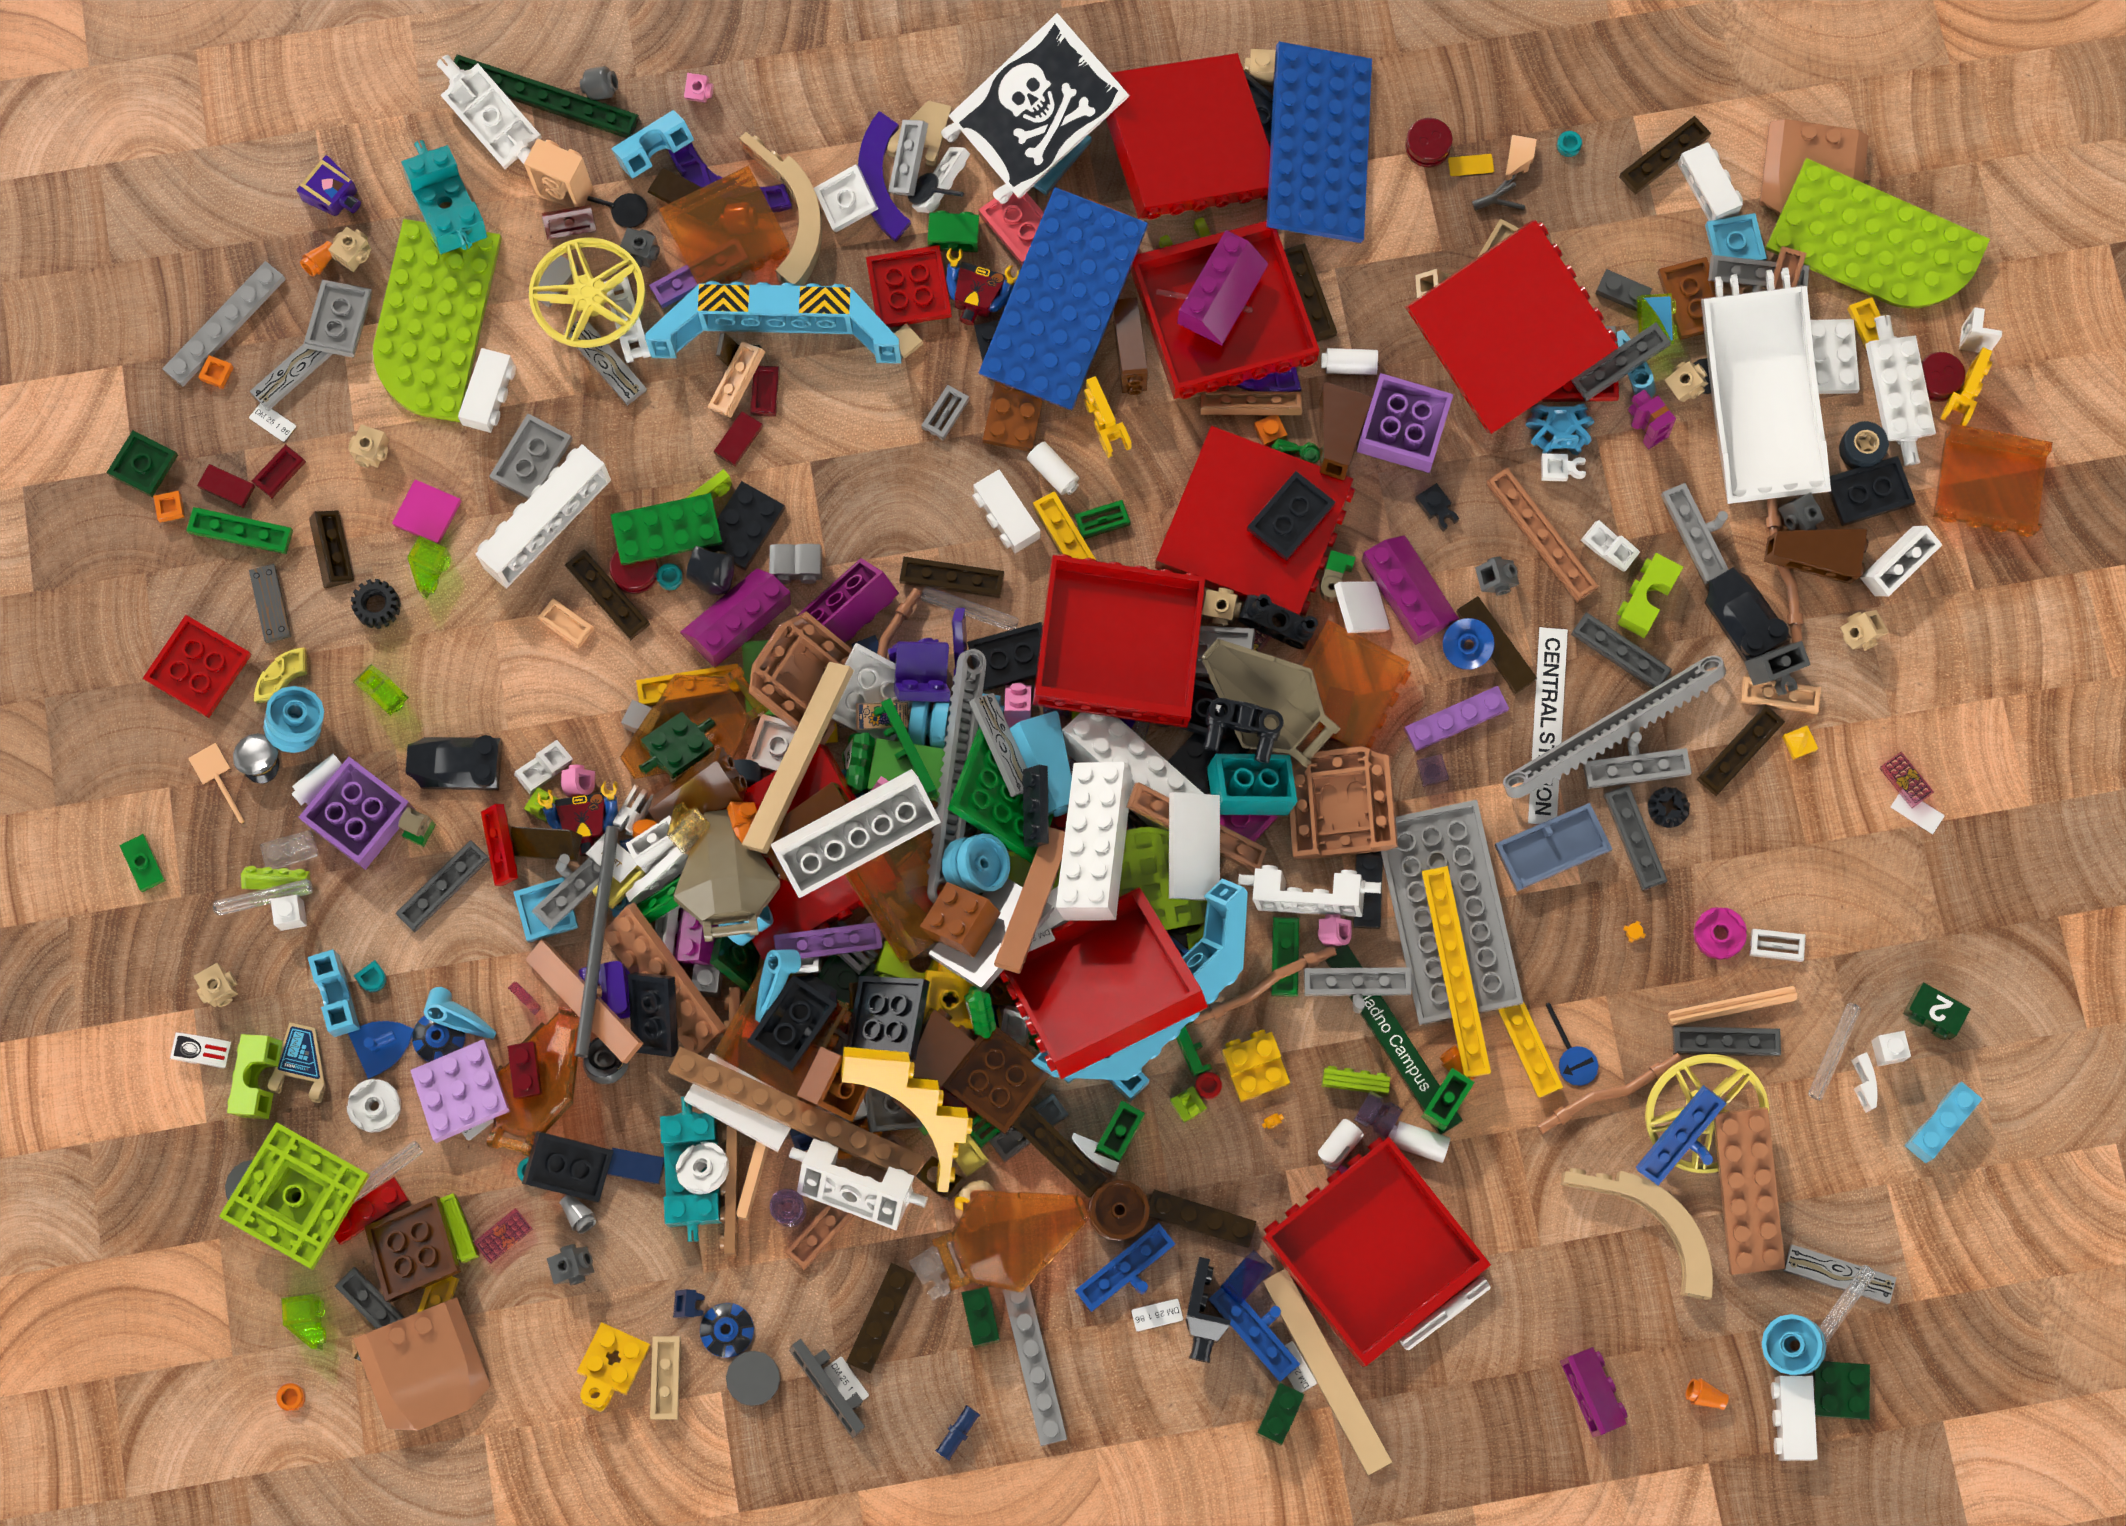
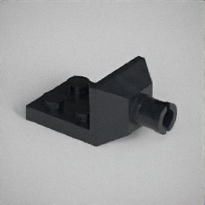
M1199 1257L1185 1321L1189 1335L1193 1338L1189 1359L1210 1363L1212 1347L1228 1330L1231 1320L1199 1313V1311L1204 1312L1208 1294L1203 1293L1204 1286L1210 1285L1214 1267L1209 1266L1210 1259Z

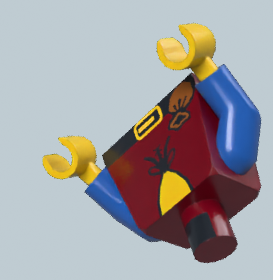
M951 247L947 251V258L950 261L946 277L949 295L951 299L955 300V307L963 310L960 321L966 325H974L977 315L988 318L992 312L999 311L1007 304L1021 269L1013 277L1011 275L1013 265L1005 269V275L966 262H961L959 265L958 261L962 258L963 251L959 249V257L953 258L951 256Z
M604 781L601 786V793L556 799L555 804H552L553 792L548 789L550 798L542 800L538 792L537 800L541 806H544V814L552 829L572 830L583 835L579 854L580 856H588L585 853L594 845V841H598L603 836L607 826H613V821L618 814L617 797L615 796L618 790V783L614 781V790L610 791L606 788V781Z

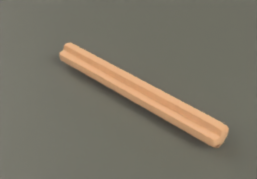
M1794 986L1674 1010L1668 1013V1020L1671 1026L1792 1002L1797 999V992Z

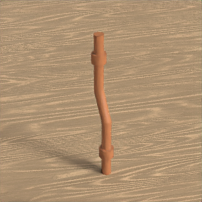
M1777 498L1767 499L1768 517L1766 518V528L1769 529L1770 536L1782 528L1781 516H1778ZM1776 565L1787 585L1790 613L1787 615L1788 626L1791 627L1792 643L1802 641L1801 625L1804 623L1803 614L1800 613L1798 584L1789 568Z
M913 588L904 603H900L895 610L896 615L880 637L878 655L887 658L889 642L903 621L908 620L913 612V606L922 594L917 588Z
M1332 945L1316 953L1311 951L1304 954L1302 959L1274 970L1248 992L1222 1003L1218 1001L1209 1005L1208 1009L1201 1011L1199 1016L1192 1021L1193 1024L1198 1025L1212 1018L1215 1020L1225 1016V1012L1255 1000L1278 980L1304 968L1319 966V962L1337 955L1334 946Z
M1676 1053L1664 1062H1657L1650 1066L1649 1071L1625 1086L1591 1091L1564 1108L1562 1106L1553 1112L1554 1115L1539 1123L1537 1127L1544 1134L1558 1124L1563 1125L1570 1121L1571 1116L1595 1101L1629 1096L1656 1079L1658 1081L1670 1067L1683 1059Z

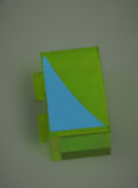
M1672 293L1637 296L1638 334L1654 323H1657L1671 341V345L1674 344L1673 339H1677V326L1673 324L1672 314L1676 313V301L1672 299Z

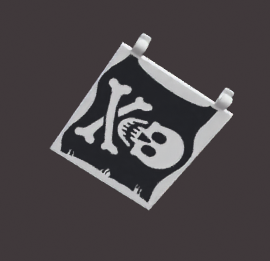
M1057 13L949 115L954 123L945 127L941 134L948 142L952 143L958 138L961 131L1006 183L993 192L995 199L1001 204H1005L1013 192L1020 199L1130 95Z

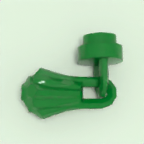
M1278 438L1271 447L1289 455L1300 452L1302 460L1313 464L1320 459V449L1316 444L1307 442L1304 446H1298L1295 443Z

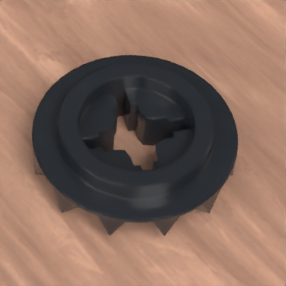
M1665 786L1658 789L1651 795L1648 801V812L1651 819L1662 827H1677L1689 815L1690 803L1686 798V794L1679 791L1677 787ZM1671 798H1673V807H1675L1677 810H1671L1670 813H1668L1667 816H1665L1666 807L1663 806L1662 803H1667Z

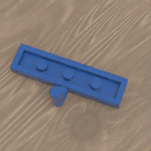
M1703 1085L1636 1166L1637 1171L1659 1186L1689 1148L1698 1154L1705 1165L1712 1164L1713 1157L1697 1139L1727 1104L1725 1100Z
M1158 1223L1079 1286L1075 1292L1091 1312L1129 1282L1139 1294H1145L1148 1284L1142 1281L1138 1275L1176 1244Z
M1229 1281L1208 1299L1224 1319L1231 1320L1230 1326L1279 1383L1300 1365L1297 1359L1268 1327L1281 1314L1278 1306H1273L1267 1314L1260 1318Z

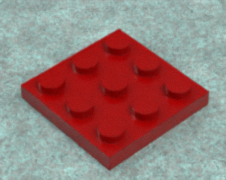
M939 245L866 257L875 314L888 328L903 326L906 323L909 325L952 318Z
M185 615L143 676V679L205 717L210 718L252 654L195 619Z

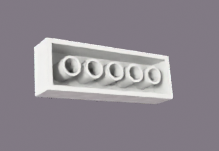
M584 445L570 451L566 461L560 467H555L550 472L549 479L543 485L535 487L531 497L525 503H521L515 508L513 516L507 522L503 521L499 524L495 534L489 540H484L479 545L476 556L484 570L506 589L611 481L605 464Z
M1081 712L1062 730L1066 752L1076 762H1125L1133 776L1131 792L1134 784L1140 782L1169 797L1171 792L1204 794L1119 718ZM1131 810L1149 827L1169 831L1168 828Z
M1125 762L1074 763L1056 909L1065 921L1116 920L1129 808L1126 806L1131 794L1133 777Z
M911 769L772 843L771 847L796 894L801 898L941 823L918 776Z

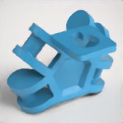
M1586 404L1563 407L1533 405L1531 408L1532 416L1527 419L1526 426L1540 431L1530 443L1533 446L1538 445L1544 454H1549L1553 449L1568 448L1572 454L1578 455L1581 452V447L1584 444L1588 445L1592 441L1585 428L1593 425L1594 420L1592 417H1588ZM1547 416L1546 421L1541 420L1542 417ZM1547 431L1553 435L1550 442L1544 438Z

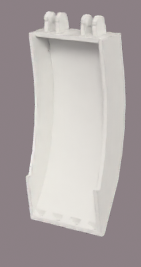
M1788 267L1782 268L1781 279L1783 288L1775 289L1774 273L1772 270H1766V291L1739 294L1737 274H1734L1730 277L1732 295L1723 296V281L1721 276L1715 277L1716 297L1701 299L1713 411L1727 504L1804 495L1810 492L1813 494L1831 491L1827 445L1814 360L1807 286L1791 287Z

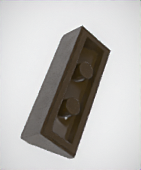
M663 168L648 189L649 194L709 226H712L720 218V214H724L726 201L723 198L667 168Z
M339 510L314 511L309 518L323 587L331 588L353 582L354 578Z
M511 827L514 856L559 859L562 854H567L570 860L577 861L583 835L572 830Z

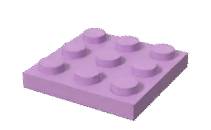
M484 1039L410 1070L432 1139L436 1143L510 1112L488 1044Z

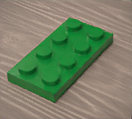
M711 493L610 514L621 565L692 551L695 546L706 548L722 544Z

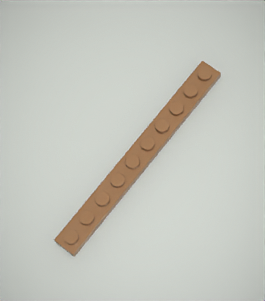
M729 987V995H725L724 998L725 1011H729V1021H724L726 1027L724 1037H728V1047H724L723 1060L741 1070L743 992L740 987ZM727 1125L722 1126V1142H726L729 1172L725 1181L721 1184V1196H725V1206L720 1207V1222L725 1223L724 1233H720L719 1245L720 1250H724L726 1256H738V1217L736 1212L739 1205L740 1131Z
M681 1046L668 1072L812 1138L829 1142L833 1146L838 1147L839 1150L885 1171L889 1167L901 1169L913 1175L915 1179L924 1159V1156Z

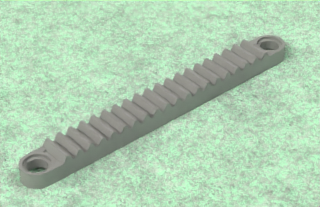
M970 649L959 655L956 675L953 677L955 683L951 688V691H953V695L950 697L952 705L949 707L951 713L947 718L949 722L946 728L948 735L944 740L947 743L943 748L945 756L942 758L944 765L940 770L943 774L939 778L941 786L938 788L940 796L936 800L939 804L935 809L941 823L937 824L932 831L934 833V837L931 840L933 847L930 849L932 857L928 861L930 868L927 870L929 875L927 895L932 903H935L938 898L937 887L939 884L944 886L946 884L942 872L944 851L951 842L963 838L965 833L966 821L948 810V806L979 725L969 703L972 699L983 694L986 658L978 649ZM969 656L976 659L977 666L974 670L967 664Z
M1708 656L1508 774L1503 780L1506 794L1511 798H1521L1537 788L1542 791L1544 784L1552 785L1553 779L1560 780L1562 773L1569 775L1571 768L1577 770L1579 763L1587 764L1589 757L1594 760L1596 753L1604 754L1605 748L1612 749L1615 742L1621 744L1623 737L1629 739L1631 732H1639L1641 726L1646 729L1648 722L1656 723L1657 717L1664 718L1667 711L1673 713L1675 706L1681 708L1683 701L1691 702L1693 695L1698 698L1700 691L1708 692L1709 686L1722 679L1726 674L1723 659L1719 656ZM1717 667L1714 670L1706 671L1710 668ZM1522 783L1519 786L1512 787L1514 784Z

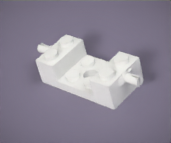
M1263 865L1262 869L1255 868V875L1239 874L1238 885L1254 886L1253 901L1258 911L1320 915L1340 914L1341 916L1362 917L1365 892L1381 894V882H1366L1354 870H1341V873H1334L1333 894H1329V891L1325 889L1302 892L1303 889L1289 887L1286 891V879L1282 870H1278L1277 866Z
M813 1139L807 1152L794 1147L790 1151L789 1158L802 1162L797 1194L893 1230H897L909 1202L925 1208L928 1197L913 1192L914 1176L904 1170L889 1167L881 1183L871 1177L851 1172L847 1168L835 1166L839 1148L829 1142Z

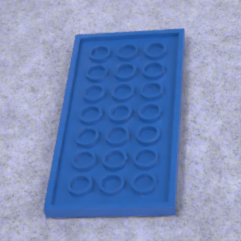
M1280 41L1277 43L1266 227L1361 243L1364 240L1372 58Z
M1054 187L978 372L979 375L1072 411L1145 235L1148 223Z

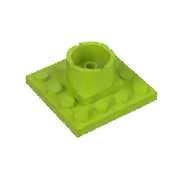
M276 1122L219 1217L314 1270L370 1174ZM301 1195L300 1200L297 1202V1197Z

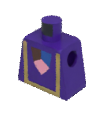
M327 155L324 156L296 189L303 202L333 216H337L344 208L351 213H355L361 205V201L354 197L357 193L354 182Z

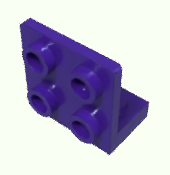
M897 642L894 693L898 701L950 702L951 692L946 684L949 644L947 642Z

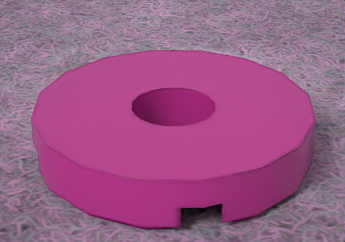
M1715 907L1701 914L1695 923L1693 934L1695 943L1702 953L1710 958L1722 960L1729 959L1740 952L1746 943L1747 929L1745 922L1738 913L1729 908ZM1715 927H1723L1727 931V938L1724 940L1717 939L1714 935Z

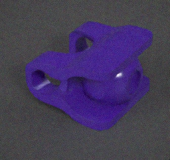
M611 961L600 965L598 983L602 989L601 999L620 1019L630 1018L628 974L630 972L620 961ZM587 967L578 971L579 976L584 981Z

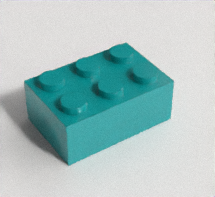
M1215 754L1207 767L1211 795H1220V815H1289L1298 802L1291 756L1271 754L1270 763H1261L1254 760L1256 754Z

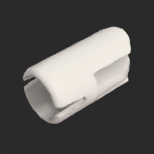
M635 784L613 821V825L618 827L620 831L625 827L627 830L625 834L633 836V824L636 821L645 819L654 795L652 794L639 814L638 812L648 795V791L642 789L632 807L629 808L639 789V786Z
M1343 1119L1318 1151L1324 1165L1331 1170L1337 1169L1363 1138L1362 1130L1351 1121Z

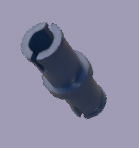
M966 1405L954 1425L950 1424L948 1427L949 1432L935 1451L950 1461L960 1443L968 1438L967 1433L977 1418L980 1417V1414Z

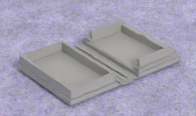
M1007 879L1001 888L981 895L989 899L1001 914L974 958L941 942L929 952V955L935 961L984 992L1004 970L995 967L994 961L1023 887ZM1046 903L1037 930L1053 912L1054 907Z

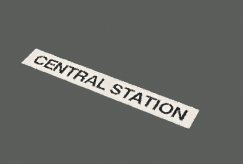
M1539 627L1532 760L1559 745L1562 740L1567 629ZM1554 778L1552 785L1549 786L1546 783L1542 791L1537 788L1530 793L1528 823L1541 824L1557 817L1559 780Z

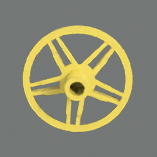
M579 238L555 247L539 262L530 281L529 301L536 321L553 339L573 347H599L623 336L638 320L645 301V283L638 264L625 249L604 239ZM595 247L605 249L618 255L624 261L593 278L581 248ZM574 249H577L585 274L581 276L577 274L571 252ZM567 252L574 284L539 286L541 277L547 267L556 258ZM627 264L629 265L606 283L603 282L604 279L616 273L620 268ZM633 272L637 282L638 293L636 305L630 315L607 297V293ZM540 291H550V292L568 291V295H563V294H538V292H540ZM538 301L573 305L565 335L554 330L545 321L540 312ZM608 303L619 313H622L624 316H626L628 320L625 321L613 312L604 308V304ZM577 311L582 312L572 338L568 337ZM600 314L610 321H615L621 325L613 333L592 340L578 339L581 331H584L589 317H595Z
M1703 1054L1676 1063L1658 1079L1648 1097L1645 1121L1651 1142L1654 1145L1659 1139L1656 1132L1666 1131L1672 1123L1655 1127V1124L1675 1120L1685 1108L1665 1112L1664 1115L1654 1117L1656 1100L1665 1084L1676 1075L1686 1097V1105L1702 1087L1696 1075L1689 1068L1690 1066L1700 1063H1720L1737 1070L1729 1078L1726 1077L1713 1090L1720 1097L1743 1074L1745 1075L1740 1083L1735 1085L1724 1098L1727 1104L1720 1112L1729 1111L1725 1107L1749 1080L1756 1090L1759 1108L1767 1107L1769 1111L1768 1098L1762 1083L1746 1065L1724 1055ZM1681 1070H1686L1698 1090L1690 1092L1680 1073ZM1713 1121L1702 1133L1707 1134L1704 1146L1708 1151L1710 1150L1714 1131ZM1700 1135L1699 1138L1697 1139V1141L1700 1142V1143H1701V1135ZM1693 1150L1692 1162L1680 1159L1675 1165L1680 1169L1694 1173L1719 1172L1718 1161L1710 1165H1705L1703 1162L1698 1163L1699 1156Z

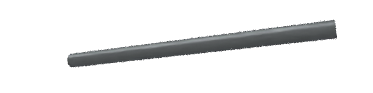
M607 826L605 831L575 1056L580 1058H587L589 1053L619 828L615 826Z

